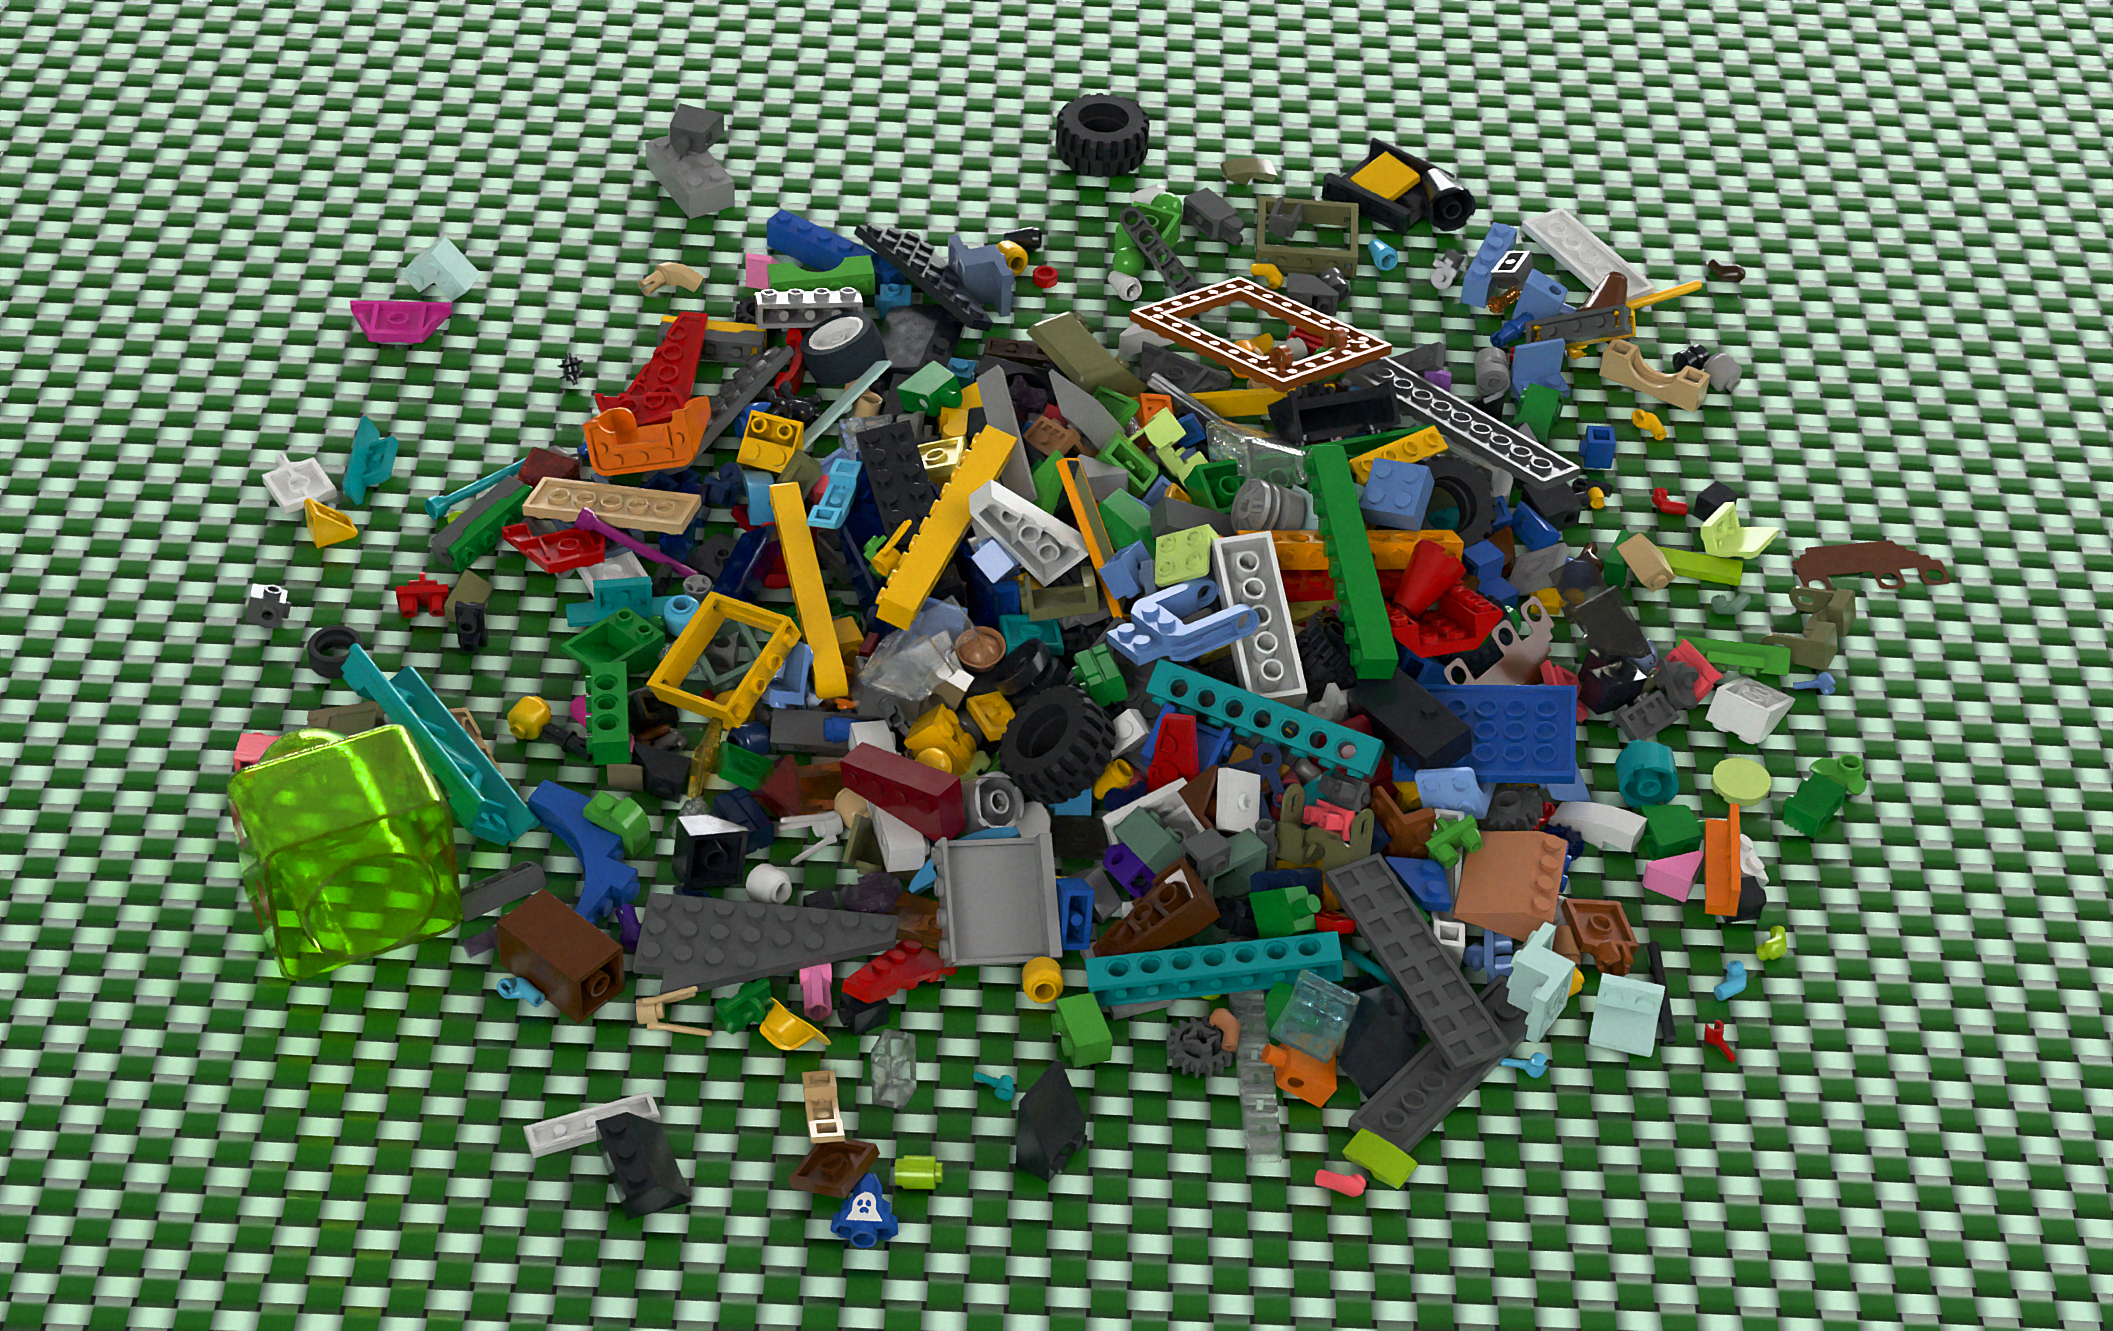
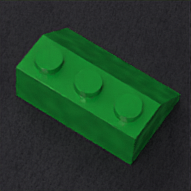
M1119 488L1097 507L1114 554L1118 550L1141 539L1152 560H1155L1156 540L1152 539L1150 512L1122 488Z

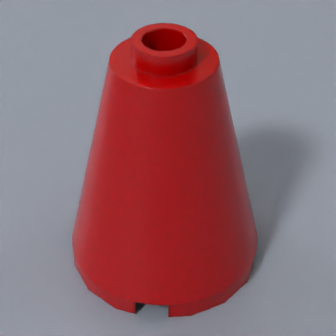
M1421 539L1415 544L1391 603L1393 607L1412 620L1417 619L1460 581L1466 573L1464 565L1455 555L1450 559L1443 554L1445 551L1444 547L1426 539Z

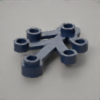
M1272 744L1259 745L1253 751L1252 758L1234 764L1223 763L1219 766V768L1228 767L1245 772L1254 770L1253 774L1261 775L1260 786L1266 776L1273 791L1272 803L1276 808L1281 809L1282 805L1276 802V796L1284 794L1286 790L1283 788L1277 771L1282 763V755L1276 746ZM1263 754H1270L1273 761L1270 764L1263 763L1261 760ZM1260 787L1259 820L1264 818L1272 820L1273 824H1275L1276 832L1277 821L1271 817Z

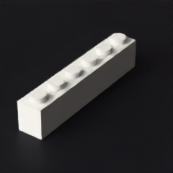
M885 720L851 723L848 742L850 751L861 742L901 756V753H896L895 734L889 731ZM866 800L887 872L921 869L924 866L925 856L930 854L928 838H923L922 833Z

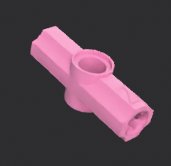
M831 963L799 969L800 991H803L804 1016L811 1018L812 1021H822L827 1016L832 1015L830 989H832Z

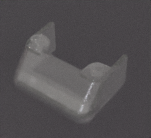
M953 595L916 617L909 631L899 628L885 637L857 677L865 687L908 701L916 699L917 702H920L932 693V688L955 674L949 665L952 660L950 655L956 648L976 637L979 631Z

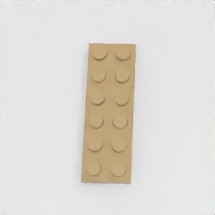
M543 477L522 505L523 515L571 522L576 521L582 508L586 506L594 511L593 514L598 516V520L615 528H632L646 532L657 531L676 535L683 534L700 508L701 496Z

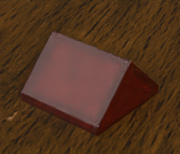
M794 754L775 760L749 793L780 819L782 817L801 815Z

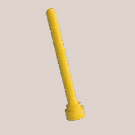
M1696 280L1626 301V306L1632 310L1700 290L1702 283Z

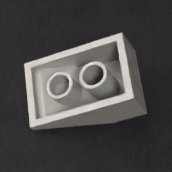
M1053 369L1049 371L1048 374L1061 415L1069 423L1066 427L1067 429L1069 427L1073 428L1082 437L1080 440L1081 444L1086 445L1091 451L1096 449L1099 452L1117 429L1122 433L1125 432L1122 426L1098 400Z

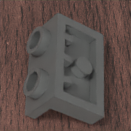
M1659 689L1650 696L1647 692L1641 694L1632 701L1634 706L1630 708L1625 704L1613 713L1615 719L1608 726L1610 729H1613L1619 725L1630 741L1636 739L1646 741L1677 721L1680 717Z

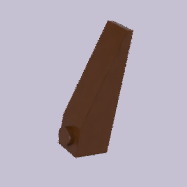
M1183 856L1158 873L1151 881L1154 886L1142 899L1138 896L1131 903L1134 908L1123 920H1116L1092 947L1096 958L1156 951L1197 934L1221 917L1211 893Z

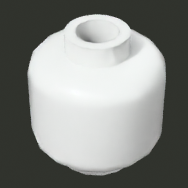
M771 864L756 866L747 877L746 892L749 898L755 902L782 905L791 895L792 886L789 874Z

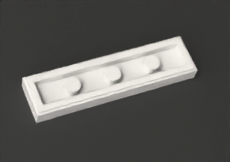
M649 1091L524 1126L523 1129L532 1157L537 1158L597 1141L595 1121L629 1112L657 1123H661L659 1111Z

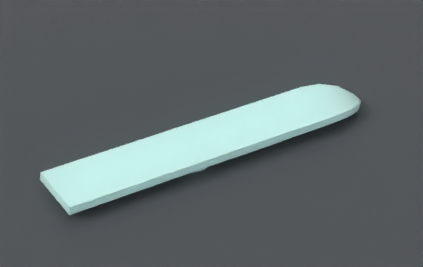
M890 360L876 361L803 433V451L840 415L852 409V403L892 364Z

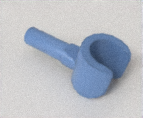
M1823 672L1815 680L1794 682L1793 689L1819 687L1824 695H1830L1835 692L1833 684H1836V682L1829 673Z

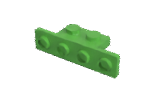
M1680 635L1676 637V649L1681 645V640L1683 638L1686 639L1719 673H1727V670L1739 671V674L1744 676H1756V673L1787 676L1789 674L1791 649L1788 647Z

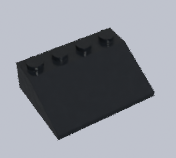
M940 304L891 306L879 333L885 347V356L882 361L890 360L892 364L878 379L891 383L894 373L914 375L933 360L947 368L951 357H955L966 325Z

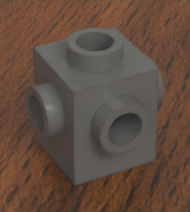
M253 583L245 622L255 623L263 628L274 627L280 629L282 618L288 619L291 602L286 601L288 590H283L276 585L264 586Z

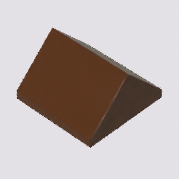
M1211 765L1177 792L1205 830L1212 827L1227 839L1233 836L1234 833L1216 829L1219 766Z

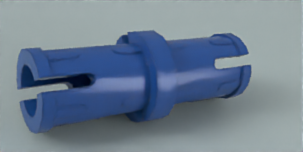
M1523 312L1516 319L1505 322L1500 330L1490 336V342L1493 347L1497 346V348L1501 349L1508 342L1520 338L1522 332L1526 330L1525 322L1533 321L1534 317L1530 313L1527 315L1528 312Z

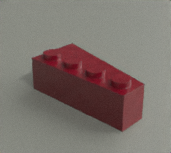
M861 742L839 760L843 786L933 841L937 842L941 837H946L947 841H950L965 828L960 777Z

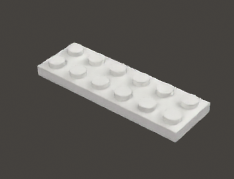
M1560 207L1522 222L1521 230L1592 291L1609 272L1615 271L1622 273L1628 279L1626 301L1655 293L1656 286L1564 208Z

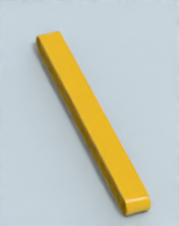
M796 481L769 485L772 511L803 641L805 644L810 645L814 655L810 671L817 699L823 700L848 696L846 674L810 528L807 526V516L799 484Z

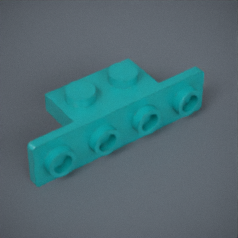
M363 416L360 419L343 482L345 494L356 505L363 503L367 486L383 483L390 479L399 445L394 435L379 440L380 433L367 416Z
M651 576L594 580V602L566 604L567 626H593L624 606L645 620L652 615H660L664 618V605L674 596L652 597Z

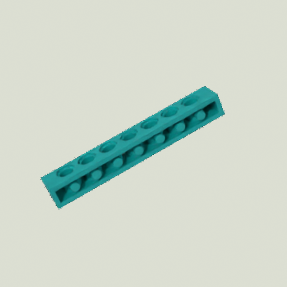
M1160 658L1145 691L1150 697H1153L1151 702L1163 707L1165 703L1180 707L1179 712L1181 714L1204 716L1207 718L1206 722L1210 725L1222 729L1224 724L1235 728L1234 733L1248 739L1255 735L1263 738V744H1272L1278 749L1282 745L1291 749L1290 754L1306 760L1309 755L1319 759L1317 764L1331 770H1335L1336 766L1347 770L1346 775L1363 781L1364 776L1370 779L1373 778L1385 748L1382 740ZM1180 684H1187V693L1182 697H1175V688ZM1207 694H1214V704L1210 707H1202L1203 697ZM1233 705H1243V712L1240 716L1236 718L1229 716V710ZM1261 715H1270L1271 722L1267 727H1257V720ZM1290 725L1299 726V732L1294 738H1286L1284 735L1285 729ZM1318 735H1325L1327 737L1326 745L1320 749L1313 748V739ZM1347 745L1354 746L1355 754L1352 758L1342 759L1340 757L1343 747Z
M1338 931L1085 959L1089 993L1093 992L1099 1007L1271 989L1277 980L1291 986L1343 981V959Z

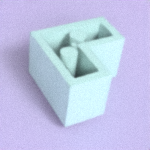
M446 236L418 254L401 273L418 292L435 283L451 302L466 293L481 275Z

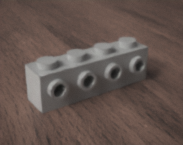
M850 287L837 291L817 288L814 291L790 289L788 292H777L773 289H765L761 292H755L757 329L813 328L825 319L851 311L863 312V300L860 290Z

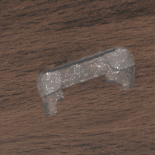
M1222 419L1207 421L1206 435L1210 463L1233 459L1237 462L1238 475L1246 476V481L1257 478L1282 487L1308 482V475L1303 472V459L1308 455L1302 449L1271 433Z

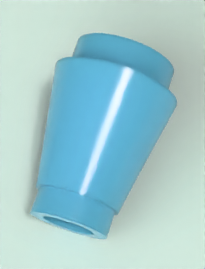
M1374 239L1369 243L1368 249L1378 269L1388 271L1397 265L1398 254L1395 249L1379 239Z

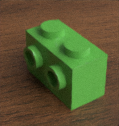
M1093 992L1057 999L1055 1013L1051 1015L1052 1025L1056 1033L1060 1032L1063 1053L1065 1056H1070L1074 1068L1111 1060L1113 1038Z

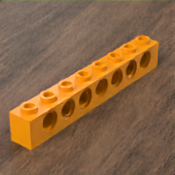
M1237 530V536L1271 531L1280 570H1328L1329 561L1328 557H1325L1323 554L1324 541L1323 537L1319 535L1318 530ZM1366 530L1375 569H1405L1415 544L1421 539L1433 541L1444 547L1445 551L1443 554L1450 559L1455 555L1460 561L1462 560L1464 542L1453 530H1420V532L1412 530Z

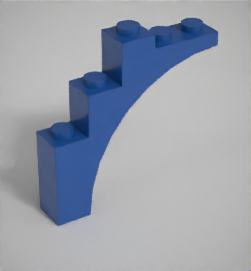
M544 779L528 798L529 808L539 819V825L549 829L562 839L577 856L585 874V882L578 905L574 911L596 927L603 917H607L613 907L622 910L620 906L629 904L630 901H634L640 892L638 869L622 863L625 852L623 851L621 836L609 832L583 817V808L592 798Z

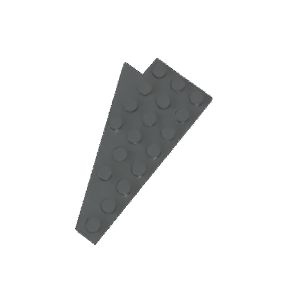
M649 892L634 958L633 972L662 975L660 995L696 986L698 988L697 992L893 949L896 944L899 916Z

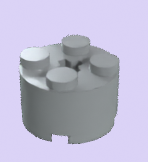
M990 772L966 780L961 784L965 828L961 831L962 833L972 834L997 827H1015L1014 825L1023 816L1024 799L1018 786L1014 787L1009 780L1011 777L1002 772Z

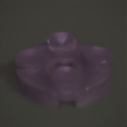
M876 872L857 878L859 884L851 888L848 883L840 891V899L846 911L868 913L877 910L879 913H885L895 908L894 901L901 896L903 889L897 875L895 878H892L890 872Z

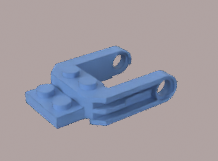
M1203 576L1182 582L1135 601L1131 610L1132 622L1121 624L1118 628L1106 632L1107 641L1138 666L1162 656H1169L1171 661H1188L1251 635L1259 625V614L1248 605L1242 603L1184 625L1180 620L1181 618L1210 605L1216 596L1219 595L1218 585L1208 577ZM1208 585L1206 595L1198 598L1199 590L1203 586ZM1244 614H1248L1246 623L1238 627L1239 618Z

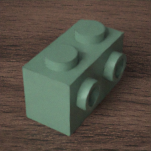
M1138 805L1113 832L1157 875L1181 858L1182 847L1178 844L1181 838L1169 826L1164 830L1161 826L1165 822L1153 810L1147 814Z

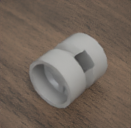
M1488 347L1479 351L1474 357L1475 379L1478 391L1483 395H1489L1502 390L1505 393L1510 387L1511 382L1506 353L1496 347Z

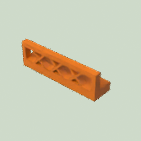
M1730 803L1727 820L1705 819V914L1734 917L1737 914L1741 893L1739 804Z

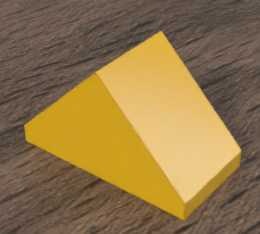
M308 497L305 499L304 507L307 528L317 548L357 536L358 531L348 515Z

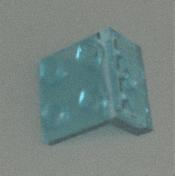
M1302 968L1296 979L1292 996L1272 1027L1270 1036L1323 1063H1328L1351 1025L1361 997Z

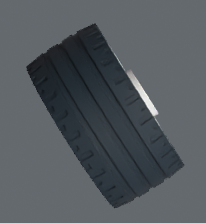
M860 311L842 313L825 319L810 329L800 343L802 356L811 375L817 383L825 386L842 385L857 380L876 361H882L885 356L884 343L876 324L869 314Z

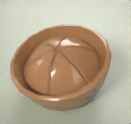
M984 626L972 627L963 631L955 643V653L964 667L978 673L994 669L1000 663L1006 651V643L1002 635L993 628Z

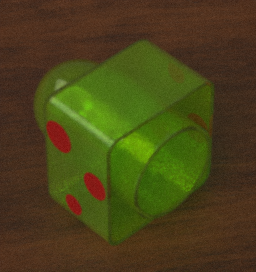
M393 723L350 736L327 727L296 729L274 741L265 750L257 764L241 768L230 777L227 784V794L245 894L280 973L284 978L292 981L310 978L448 933L461 922L463 908L451 809L412 733L407 727Z

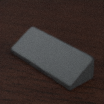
M528 859L448 894L447 899L464 921H469L544 888L547 882L541 865Z

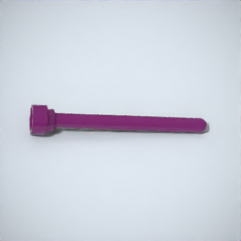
M586 506L582 508L574 523V526L582 531L585 529L591 531L593 529L660 565L661 563L671 565L672 571L684 578L700 575L699 572L598 520V516L593 514L594 511Z

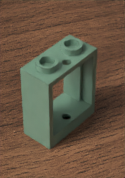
M727 617L708 645L740 631L755 660L717 677L704 652H702L696 662L715 697L722 692L736 690L761 653L747 624Z
M1250 828L1227 838L1231 845L1229 867L1222 873L1215 874L1202 881L1213 899L1216 897L1221 898L1222 895L1228 898L1231 895L1248 897L1249 893H1251L1250 876L1256 872L1265 871L1268 846ZM1235 868L1234 873L1214 882V878Z

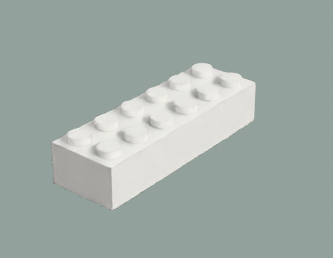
M1271 531L1213 539L1210 556L1216 584L1219 587L1222 610L1243 603L1259 614L1257 629L1251 635L1230 643L1239 688L1290 707L1303 706L1308 692ZM1244 614L1239 618L1238 627L1246 623L1248 614Z

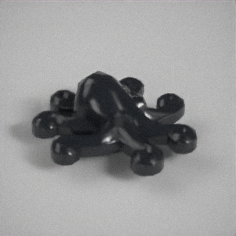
M784 381L779 386V391L784 398L778 397L775 391L769 390L765 395L766 402L778 406L772 409L769 414L803 422L804 432L815 422L812 418L817 420L826 411H819L815 408L822 402L821 395L814 393L811 397H796L791 392L793 386L789 381Z

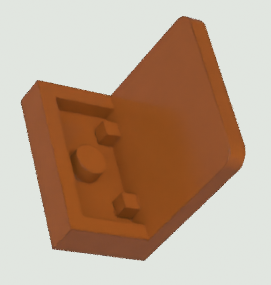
M1381 785L1374 787L1372 798L1370 799V809L1373 811L1374 817L1379 820L1381 826L1393 839L1382 849L1384 855L1413 859L1428 857V849L1425 843L1431 839L1430 833L1433 832L1436 814L1432 808L1428 807L1404 815Z

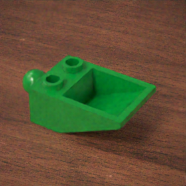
M624 606L561 644L560 650L590 671V663L626 661L627 675L645 673L661 663L665 657L667 624L660 615H652L645 620Z

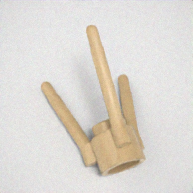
M696 986L655 997L636 999L638 1023L647 1024L648 1031L659 1029L702 1036H712L713 1034L711 1030L659 1022V1019L665 1018L664 1004L694 997L696 995L695 992L698 991Z

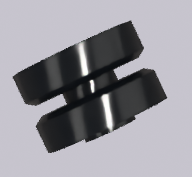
M1033 638L1020 644L1002 660L992 676V684L1003 695H1009V702L1018 709L1020 706H1025L1028 703L1027 700L1033 695H1040V691L1047 688L1053 690L1054 686L1062 685L1067 676V668L1055 656L1050 657V650L1041 640Z

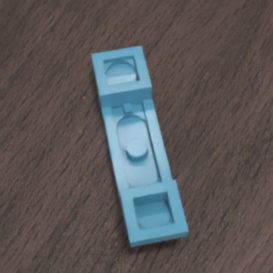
M835 459L829 472V484L819 505L813 506L807 519V526L837 529L843 524L857 493L863 462Z

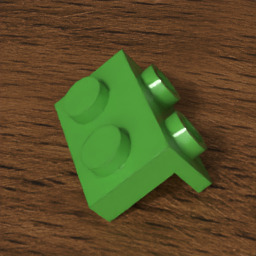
M884 534L880 538L875 535L863 547L865 551L863 559L869 564L867 570L875 579L880 581L883 578L887 582L890 574L883 576L877 572L871 563V559L886 544L888 538Z

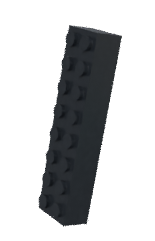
M909 419L855 433L861 462H863V469L882 532L888 538L887 542L904 521H912L910 527L894 546L901 556L904 551L910 552L908 547L914 534L920 535L918 531L925 516L931 517L929 512L935 501ZM952 556L929 597L963 607L965 606L962 582L954 557Z

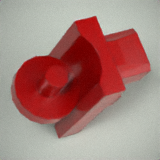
M419 572V580H409L408 586H396L398 607L401 608L403 618H415L418 616V606H429V616H445L444 605L450 596L448 584L438 585L437 579L427 580L426 572Z

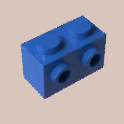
M1057 878L1056 890L1062 950L1089 949L1092 933V911L1095 903L1094 889L1083 878Z

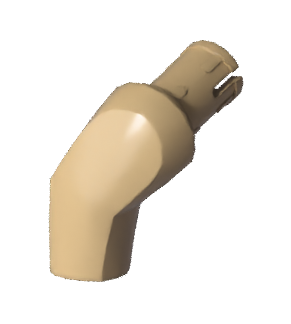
M665 262L658 264L655 272L640 280L638 286L642 289L646 285H650L642 291L646 296L662 285H679L695 292L704 277L686 265Z

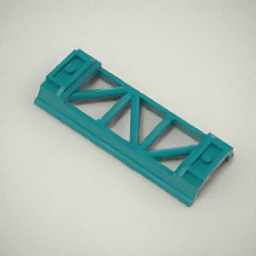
M358 643L350 646V655L341 666L344 672L342 677L358 696L378 702L453 795L448 802L452 806L454 816L469 834L505 846L509 840L516 843L528 830L535 829L540 824L535 814L412 665L406 666L388 680Z

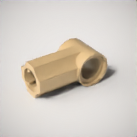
M853 380L852 382L846 383L845 388H844V393H845L857 380ZM869 387L852 403L855 410L853 420L859 425L873 427L877 423L883 400L878 394L871 392Z

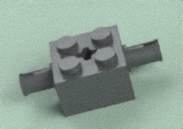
M856 656L848 688L857 714L867 719L885 718L886 724L892 727L893 722L894 728L901 726L905 721L915 722L924 690L914 665L883 660L880 657L876 659V657Z

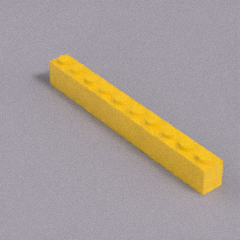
M989 425L985 426L981 434H975L970 445L971 451L966 449L961 458L960 465L962 466H956L950 477L951 484L946 482L940 493L939 498L941 500L936 499L929 512L931 517L925 516L918 531L920 535L914 534L908 547L910 552H903L897 565L899 570L893 569L886 583L888 588H881L875 604L879 605L876 614L877 618L909 631L975 519L970 514L969 495L990 479L997 482L1012 456L1017 441L1016 437Z

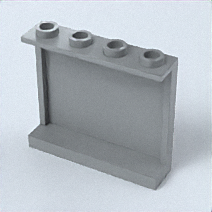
M1039 833L1033 838L947 841L946 837H941L935 843V847H932L931 859L932 864L937 865L938 877L934 879L935 896H939L940 909H937L936 921L938 928H942L943 940L939 941V955L941 959H944L945 967L1026 964L1031 959L1041 956L1050 957L1056 961L1062 958L1052 833Z

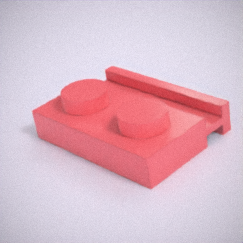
M1683 638L1681 645L1677 649L1674 648L1665 658L1669 662H1685L1687 667L1697 669L1699 678L1693 683V691L1697 703H1699L1712 690L1713 684L1718 679L1721 680L1723 676L1689 641Z
M1547 659L1540 666L1544 684L1577 686L1578 698L1581 691L1578 676L1559 665L1553 667L1551 661ZM1577 699L1576 720L1581 723L1589 714L1586 705Z

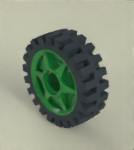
M1478 592V595L1503 610V617L1496 626L1503 620H1508L1515 629L1511 616L1499 599L1496 600L1493 595L1489 594L1486 596L1485 593ZM1507 628L1499 630L1498 637L1503 645L1509 646L1513 641L1512 633ZM1490 632L1478 649L1435 657L1445 666L1460 658L1464 661L1470 673L1473 671L1476 676L1481 674V668L1487 671L1491 667L1490 664H1495L1500 660V656L1504 657ZM1453 667L1452 670L1456 672V675H1459L1461 672L1464 676H1466L1464 670L1461 667Z

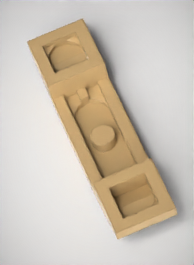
M835 1071L802 1072L806 1121L810 1143L845 1141L842 1118H840Z

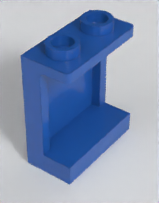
M1168 703L1164 704L1140 753L1142 765L1148 768L1153 761L1154 747L1162 718L1167 713L1177 714L1176 707ZM1196 721L1199 774L1211 765L1220 766L1225 757H1230L1235 746L1231 729L1225 727L1222 732Z

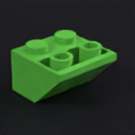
M1119 429L1112 434L1094 458L1128 470V494L1135 498L1143 494L1158 475V465Z

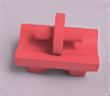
M1317 799L1315 806L1305 805L1302 822L1312 825V827L1317 826L1340 834L1343 841H1349V832L1352 831V824L1356 814L1355 811L1328 800Z

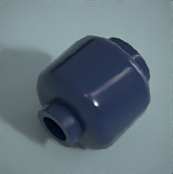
M759 720L743 722L739 729L732 727L726 742L765 756L770 749L771 732Z

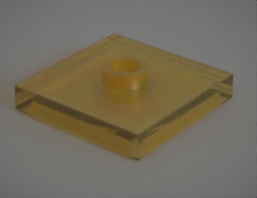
M712 717L699 746L694 750L691 760L692 768L687 793L688 798L699 799L717 762V749L721 741L723 719Z

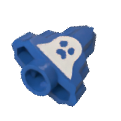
M865 1173L853 1188V1195L843 1201L841 1211L833 1214L831 1222V1232L836 1233L840 1238L850 1239V1242L859 1248H870L877 1241L890 1240L893 1236L898 1235L897 1216L891 1214L890 1203L882 1198V1185L875 1173Z

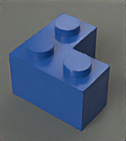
M1487 539L1464 549L1461 560L1466 569V573L1461 579L1464 581V586L1472 589L1477 594L1478 592H1483L1486 596L1489 594L1493 595L1503 605H1508L1516 610L1519 591L1501 577L1505 554Z

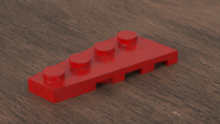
M905 938L897 943L895 948L887 950L844 979L841 991L869 1004L896 995L899 988L907 990L916 988L919 981L926 980L931 983L939 980L940 974L954 975L958 967H945L944 959H941L938 953L923 947L916 940Z

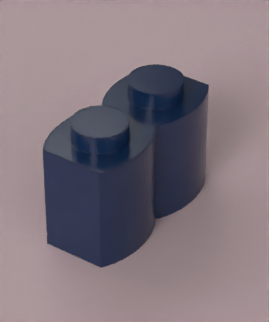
M1314 867L1298 869L1280 868L1256 872L1250 876L1251 893L1296 886H1305L1309 895L1319 896L1324 893L1322 871Z

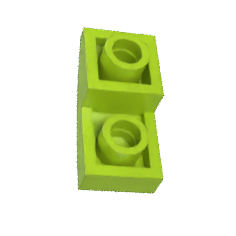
M1361 1128L1342 1150L1347 1160L1370 1170L1375 1179L1396 1189H1399L1418 1167V1163L1405 1152L1364 1128Z

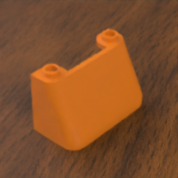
M708 396L692 398L685 403L683 409L671 412L673 419L670 423L637 427L634 414L626 408L607 409L582 425L593 470L601 476H612L688 465L696 458L711 415Z

